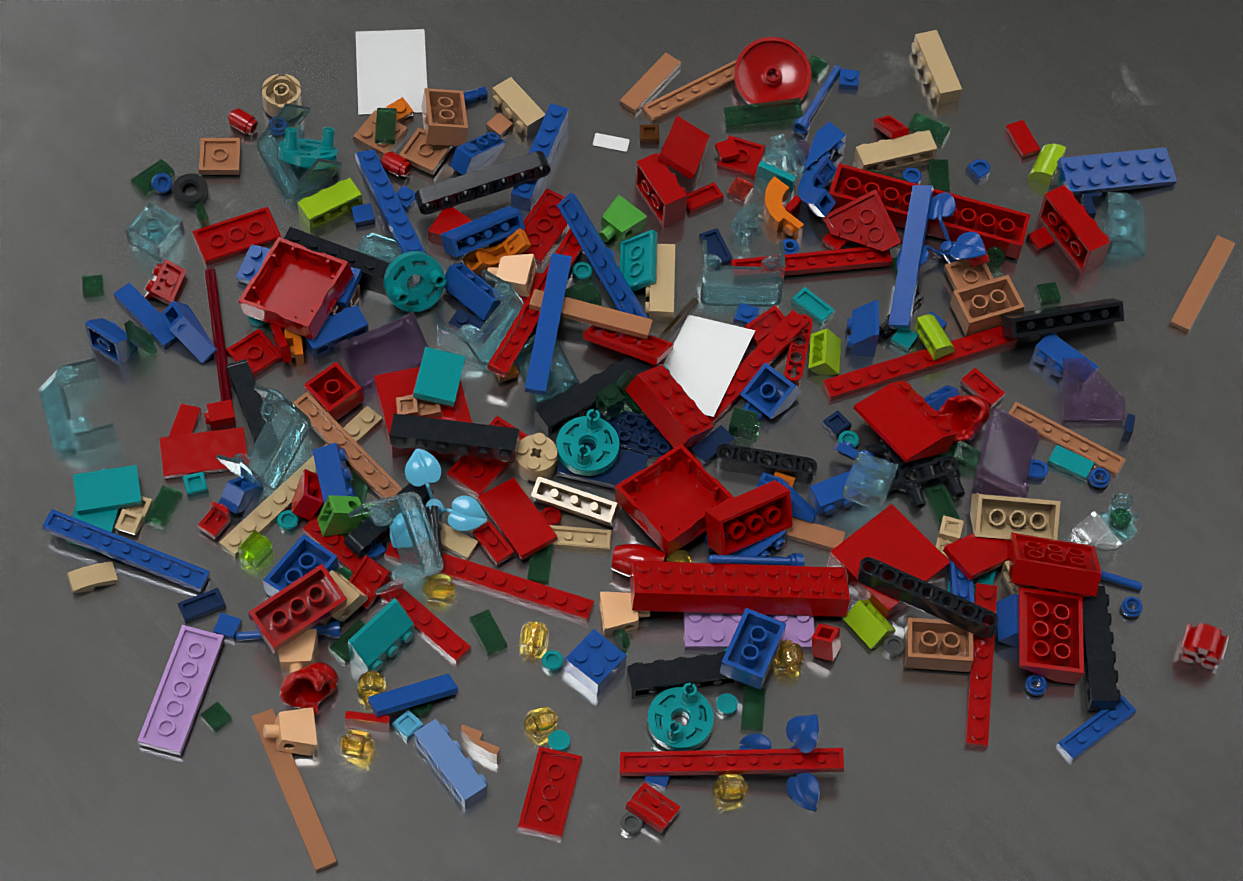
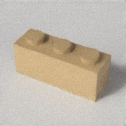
M512 77L492 88L491 99L493 104L503 111L505 117L515 124L519 132L529 137L539 130L545 113Z

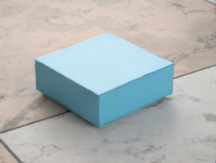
M407 710L392 723V727L408 741L414 736V732L423 727V723Z

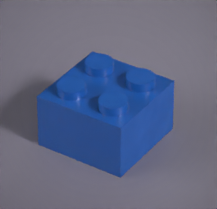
M593 629L565 658L564 669L598 696L626 667L627 655Z

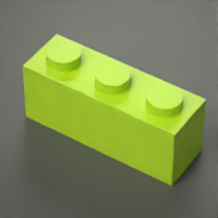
M351 178L341 180L335 185L322 189L318 193L297 202L299 215L310 231L351 212V207L363 205L362 194Z

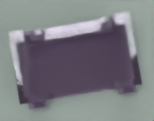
M411 312L391 323L352 337L349 341L348 339L340 341L334 346V349L346 372L361 386L363 392L373 387L372 383H374L375 375L400 371L413 366L419 367L425 347H428L414 312Z
M992 407L985 429L984 442L971 494L1027 498L1029 486H1026L1029 467L1034 446L1038 447L1041 435L1037 434V429L1001 409Z

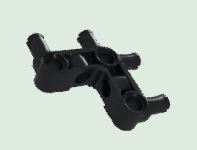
M883 439L878 443L863 446V450L872 453L873 457L883 454L887 461L892 463L891 467L896 469L893 474L894 477L878 481V489L881 494L896 489L904 491L906 494H909L916 510L926 506V501L921 492L924 489L948 484L954 499H959L965 495L960 482L959 463L953 456L939 457L931 462L919 464L914 461L905 462Z

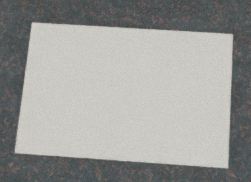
M424 29L357 31L358 115L372 114L375 110L382 114H389L386 106L402 97L414 113L422 112L421 106L424 89L427 88Z
M688 315L674 342L673 350L668 354L664 365L670 370L672 377L683 387L687 395L695 401L703 414L714 417L755 330Z

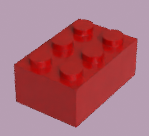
M654 153L636 161L635 186L662 226L666 227L685 218L688 195L685 188L679 185L676 175L670 172L668 165L658 159V153Z

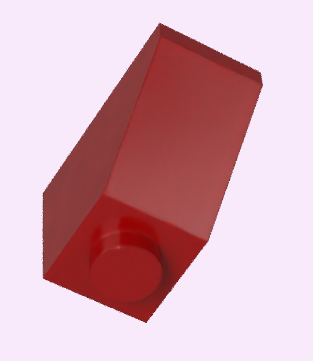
M304 469L292 498V513L311 521L323 504V497L318 474Z

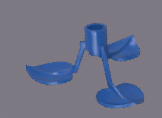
M939 193L932 198L929 219L936 220L939 218L946 241L941 244L940 252L929 245H925L920 266L927 262L929 258L928 250L937 254L939 258L944 257L947 263L987 255L982 238L976 232L964 233L958 237L957 242H951L942 217L951 216L956 208L955 200L950 193ZM901 250L897 257V269L899 267Z
M817 714L796 716L788 721L786 735L792 743H795L793 747L788 749H799L803 753H809L815 749L819 737ZM762 734L747 735L739 743L740 750L771 749V741ZM795 773L796 776L788 778L786 787L792 801L808 810L818 809L820 786L816 777L810 773Z

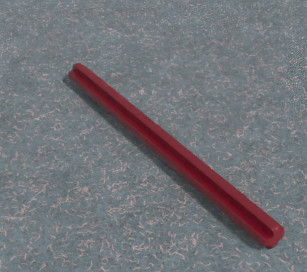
M210 268L205 270L213 342L217 349L215 358L221 401L232 400L230 379L226 370L228 363L216 270Z

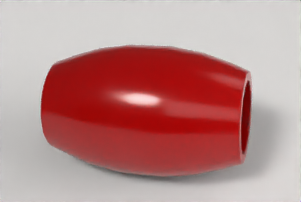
M648 545L615 546L613 551L612 570L630 577L632 561L666 562V553Z

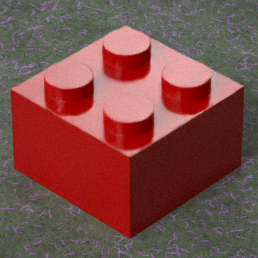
M337 362L331 364L303 385L305 393L308 392L336 421L364 401L361 386Z

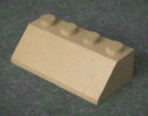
M972 493L970 517L974 536L1010 539L1012 532L1057 540L1061 501Z

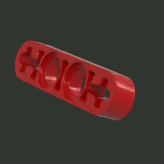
M803 314L801 316L808 320V325L804 332L802 331L795 339L802 338L805 340V343L798 345L794 340L790 343L784 377L794 385H798L802 380L813 324L812 319L808 315ZM793 355H799L802 358V360L799 362H795L791 359V357ZM792 368L796 369L795 378L791 377Z

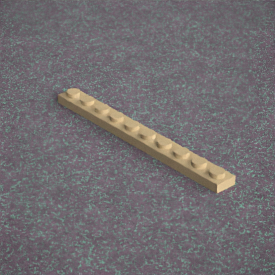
M366 406L343 429L359 444L383 422V418L369 406ZM314 456L219 542L220 546L234 558H237L246 549V545L243 547L242 545L248 543L247 547L250 546L277 520L281 512L292 507V498L304 469L317 474Z

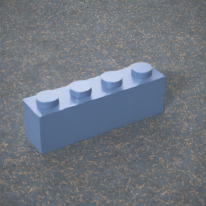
M434 719L414 732V742L464 809L487 795V780L482 774H477L472 760L469 757L465 758L462 754L460 744L456 740L452 741L447 727L443 723L440 725L437 719Z

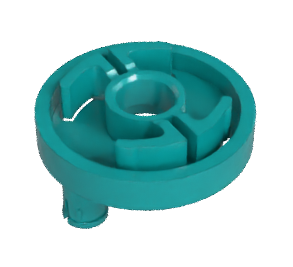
M287 127L285 128V140L279 143L278 157L287 163L295 165V168L308 170L328 168L336 164L338 159V149L334 146L336 130L331 127H324L322 141L297 138L298 130Z
M410 251L399 255L390 263L385 272L383 283L387 297L397 308L406 312H420L430 308L438 301L447 280L441 265L431 255L421 251ZM419 275L420 281L416 286H407V281L411 276Z
M594 409L589 410L587 416L577 417L567 422L557 436V456L560 462L569 471L578 475L593 476L607 471L616 462L619 454V437L617 432L608 422L600 419L598 410L593 414ZM591 443L595 446V449L591 451L590 447L586 445V450H584V445L582 444Z
M686 683L683 687L667 689L657 695L649 707L647 717L648 730L652 738L667 750H695L702 746L711 735L714 723L713 710L708 700L697 692L695 684L692 685V688L690 687L691 683ZM677 715H682L688 719L689 723L681 726L680 722H677V725H675L676 721H672V719Z

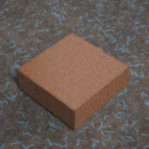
M499 112L486 123V128L498 134L501 138L513 128V123Z

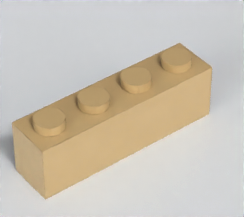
M937 30L915 34L914 42L911 45L912 51L918 57L919 68L923 69L924 79L926 83H929L932 98H935L937 105L959 101L962 87Z
M930 130L918 131L914 134L895 139L880 140L875 143L857 146L854 160L859 169L880 173L935 160L937 146Z
M657 244L656 283L646 286L645 297H649V302H645V313L649 314V319H652L653 322L671 323L674 316L675 244Z
M539 476L531 494L535 502L553 506L559 510L610 527L614 526L620 510L617 502Z

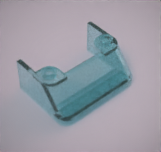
M287 103L259 137L257 149L282 195L285 198L295 199L325 187L340 169L342 163L317 159L308 170L295 168V165L287 163L278 157L279 143L285 140V128H296L298 130L297 138H304L305 133L301 122L311 111L310 107Z
M703 240L700 282L701 302L707 306H739L740 302L753 307H773L774 305H779L782 298L785 273L784 242H780L778 256L765 257L761 262V267L721 266L720 257L707 254V240Z
M483 269L482 279L493 287V295L501 303L480 329L467 324L455 332L439 323L437 325L438 344L455 354L466 356L465 359L481 369H487L488 363L525 303L511 284Z
M96 358L59 367L39 389V396L54 453L60 457L118 444L113 423L92 428L90 420L86 417L71 418L64 387L100 379Z
M255 385L253 389L265 398L260 408L261 417L266 421L248 456L239 453L230 458L217 454L216 459L234 474L264 489L274 491L280 486L308 434L311 421L306 414L280 391Z
M407 492L365 503L348 513L349 517L369 513L371 521L376 526L389 525L402 565L392 570V582L375 590L376 595L406 587L434 576L443 569V560L422 499L417 493Z

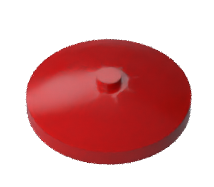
M765 37L753 41L742 50L735 64L734 82L739 95L748 105L762 112L779 113L795 107L805 97L811 82V67L805 53L793 42L779 37Z

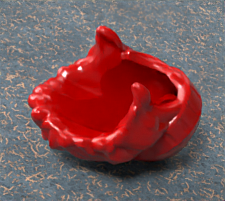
M956 395L949 397L937 412L957 433L953 440L956 443L973 439L975 434L987 422L990 409L987 401L980 396Z
M314 662L291 672L285 677L280 687V698L283 703L289 704L290 707L313 708L314 715H317L318 704L328 695L334 693L339 677L336 671L327 663Z

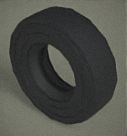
M193 173L179 176L174 181L172 187L174 199L178 204L185 207H195L202 204L207 199L209 192L205 179ZM188 185H194L198 188V191L194 195H186L183 193V189Z

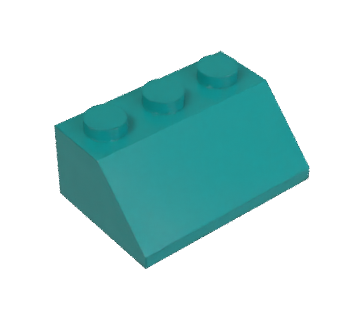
M395 598L348 640L350 661L367 676L379 671L383 666V662L389 657L395 656L399 647L404 643H408L414 636V623Z

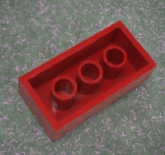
M1065 185L1046 193L1038 215L1039 219L1083 274L1102 265L1110 245L1108 236L1100 230L1096 221L1088 215L1085 207L1080 205L1073 192L1068 190Z
M663 365L639 373L625 389L673 448L681 443L686 448L695 445L706 437L714 427L709 418L703 414L695 401L687 395L683 387L677 383L669 370Z
M774 480L705 510L708 546L719 555H729L792 527L790 490Z
M321 564L250 610L248 617L274 653L347 604V598L324 565Z

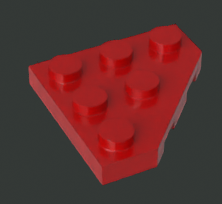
M876 189L823 217L830 233L834 236L883 252L902 244L900 236Z

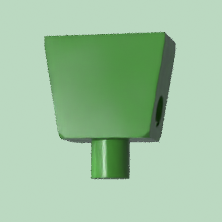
M618 195L601 217V228L603 230L599 235L605 242H608L612 237L619 242L624 241L646 228L647 216L622 196Z
M329 495L317 521L323 537L350 533L359 526L361 520H366L370 517L372 511L370 507H362L358 497Z

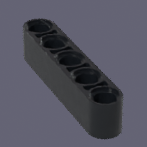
M243 359L227 364L226 370L258 453L278 448L277 436L247 360Z
M732 444L719 445L715 453L714 461L716 467L725 471L761 476L763 472L774 476L775 472L794 477L796 483L810 484L816 477L817 463L809 457Z
M411 483L406 485L350 532L344 540V545L358 558L364 557L390 535L392 523L400 513L410 511L415 514L427 504L430 496L426 485L424 484L419 487Z

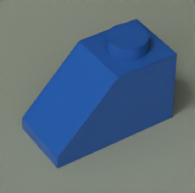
M248 474L230 480L226 483L219 503L225 505L229 509V513L237 514L242 512L252 503L263 489L264 484Z

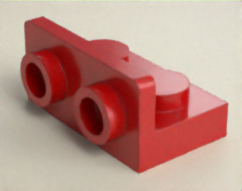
M167 259L161 264L157 263L152 272L155 276L153 280L150 279L144 289L147 291L145 299L148 300L152 296L170 305L187 270Z

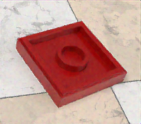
M729 135L727 140L734 139L740 152V158L721 162L719 159L717 169L754 180L766 146Z
M260 328L226 349V353L234 362L243 359L247 360L254 378L282 361L278 349Z

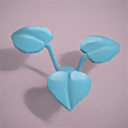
M416 449L406 464L405 476L408 482L414 486L426 485L430 496L426 507L429 506L431 509L432 505L438 506L439 516L443 512H449L448 524L458 531L475 529L487 521V516L480 504L470 496L457 497L452 502V509L444 508L441 501L434 498L429 483L437 482L440 479L441 467L438 461L425 450ZM406 511L400 513L394 519L390 530V540L394 548H411L418 546L424 541L426 527L420 520L426 518V513L416 518L412 512Z

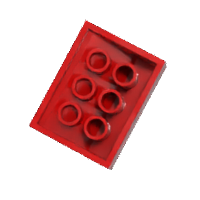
M905 380L888 384L853 407L905 462L947 452L957 435L951 428V425L945 422L938 412Z
M1011 532L1009 561L1011 583L1018 586H1035L1041 590H1046L1047 588L1054 589L1060 593L1072 592L1083 597L1097 595L1102 572L1095 546Z
M1019 587V667L1056 682L1077 684L1084 674L1083 597L1077 594Z

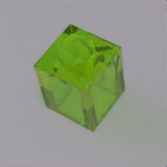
M254 530L238 547L239 559L244 565L257 569L273 552L271 541Z

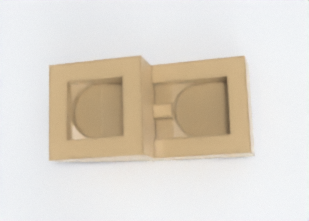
M141 496L142 505L122 509L114 528L136 535L152 507L153 500Z
M943 515L935 547L949 558L943 552V549L946 545L960 539L964 521Z
M113 562L82 567L67 574L72 593L93 591L95 586L113 585L118 581Z

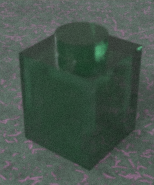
M614 383L596 392L595 406L606 420L624 411L625 397Z
M734 407L728 432L734 437L752 441L754 433L758 434L761 422L757 421L758 413Z

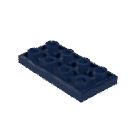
M608 404L603 405L600 419L608 422L617 432L619 449L645 454L652 460H657L673 449L672 445L647 416Z
M591 443L582 444L584 445V450H586V445L590 447L591 451L595 449V446ZM619 449L616 462L611 468L601 474L593 476L578 475L569 471L560 462L557 475L615 489L616 485L646 468L648 455Z

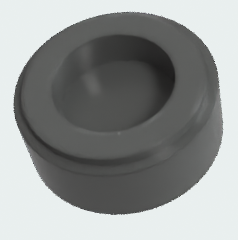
M892 635L884 640L882 649L886 656L898 658L904 652L905 643L900 637Z
M631 812L622 816L620 829L625 835L636 836L641 832L643 821Z

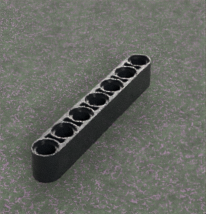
M535 151L421 188L416 191L414 197L419 211L424 215H428L543 178L550 173L551 168L544 152Z
M865 557L860 561L857 578L862 584L979 637L991 638L995 634L998 616L993 611L875 558Z

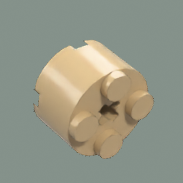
M276 74L264 81L262 99L264 110L271 117L281 116L287 120L301 110L303 106L301 87L295 77L285 74V76Z
M536 433L535 435L523 438L519 442L515 461L517 474L523 480L535 481V483L538 476L548 480L551 479L557 467V447L554 442L543 433Z

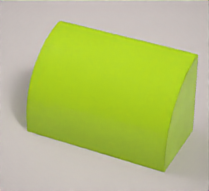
M1059 144L1045 145L1041 149L1027 178L1049 187L1059 168L1057 161L1059 158L1064 157L1066 147Z
M928 314L917 318L914 329L933 360L955 352V347L934 315Z
M828 328L812 333L808 368L820 375H838L840 372L841 339Z
M868 599L859 600L850 609L846 617H843L845 622L870 649L881 645L887 637L896 631Z

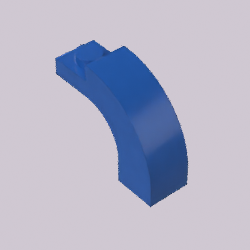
M822 156L812 171L806 170L798 187V194L801 200L814 215L826 217L836 204V201L825 187L835 175L837 168L825 156Z

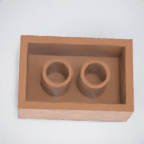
M425 88L421 107L426 144L460 146L466 143L468 122L464 92Z
M1009 275L954 290L950 301V306L965 336L1002 326L1001 315L1024 312L1025 308Z
M908 617L905 626L904 668L970 672L973 663V633L941 619Z

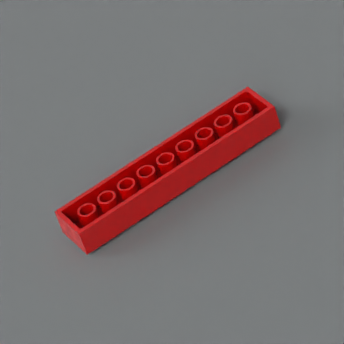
M839 163L829 194L836 201L832 208L836 210L876 189L894 226L905 229L912 187L919 184ZM934 189L932 198L945 191ZM950 193L955 200L956 208L951 216L942 217V220L952 242H957L958 237L964 233L976 232L982 238L986 251L1015 259L1019 258L1030 214ZM939 218L936 220L928 219L926 235L946 240L939 223Z
M632 561L629 578L632 610L743 614L745 609L748 608L761 614L846 617L850 602L846 569L844 567Z

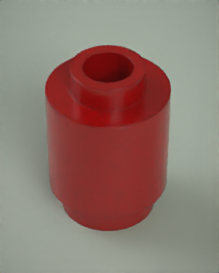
M240 108L233 109L228 115L229 125L244 134H253L258 126V121L255 120V117Z
M393 151L385 153L381 159L383 168L398 177H406L411 170L412 164L408 159Z

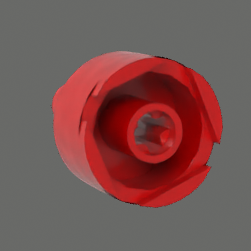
M1198 623L1197 627H1191L1192 624H1188L1180 647L1181 659L1187 663H1194L1196 661L1202 663V666L1207 669H1215L1216 665H1220L1223 661L1229 636L1226 634L1224 637L1221 634V629L1208 624Z

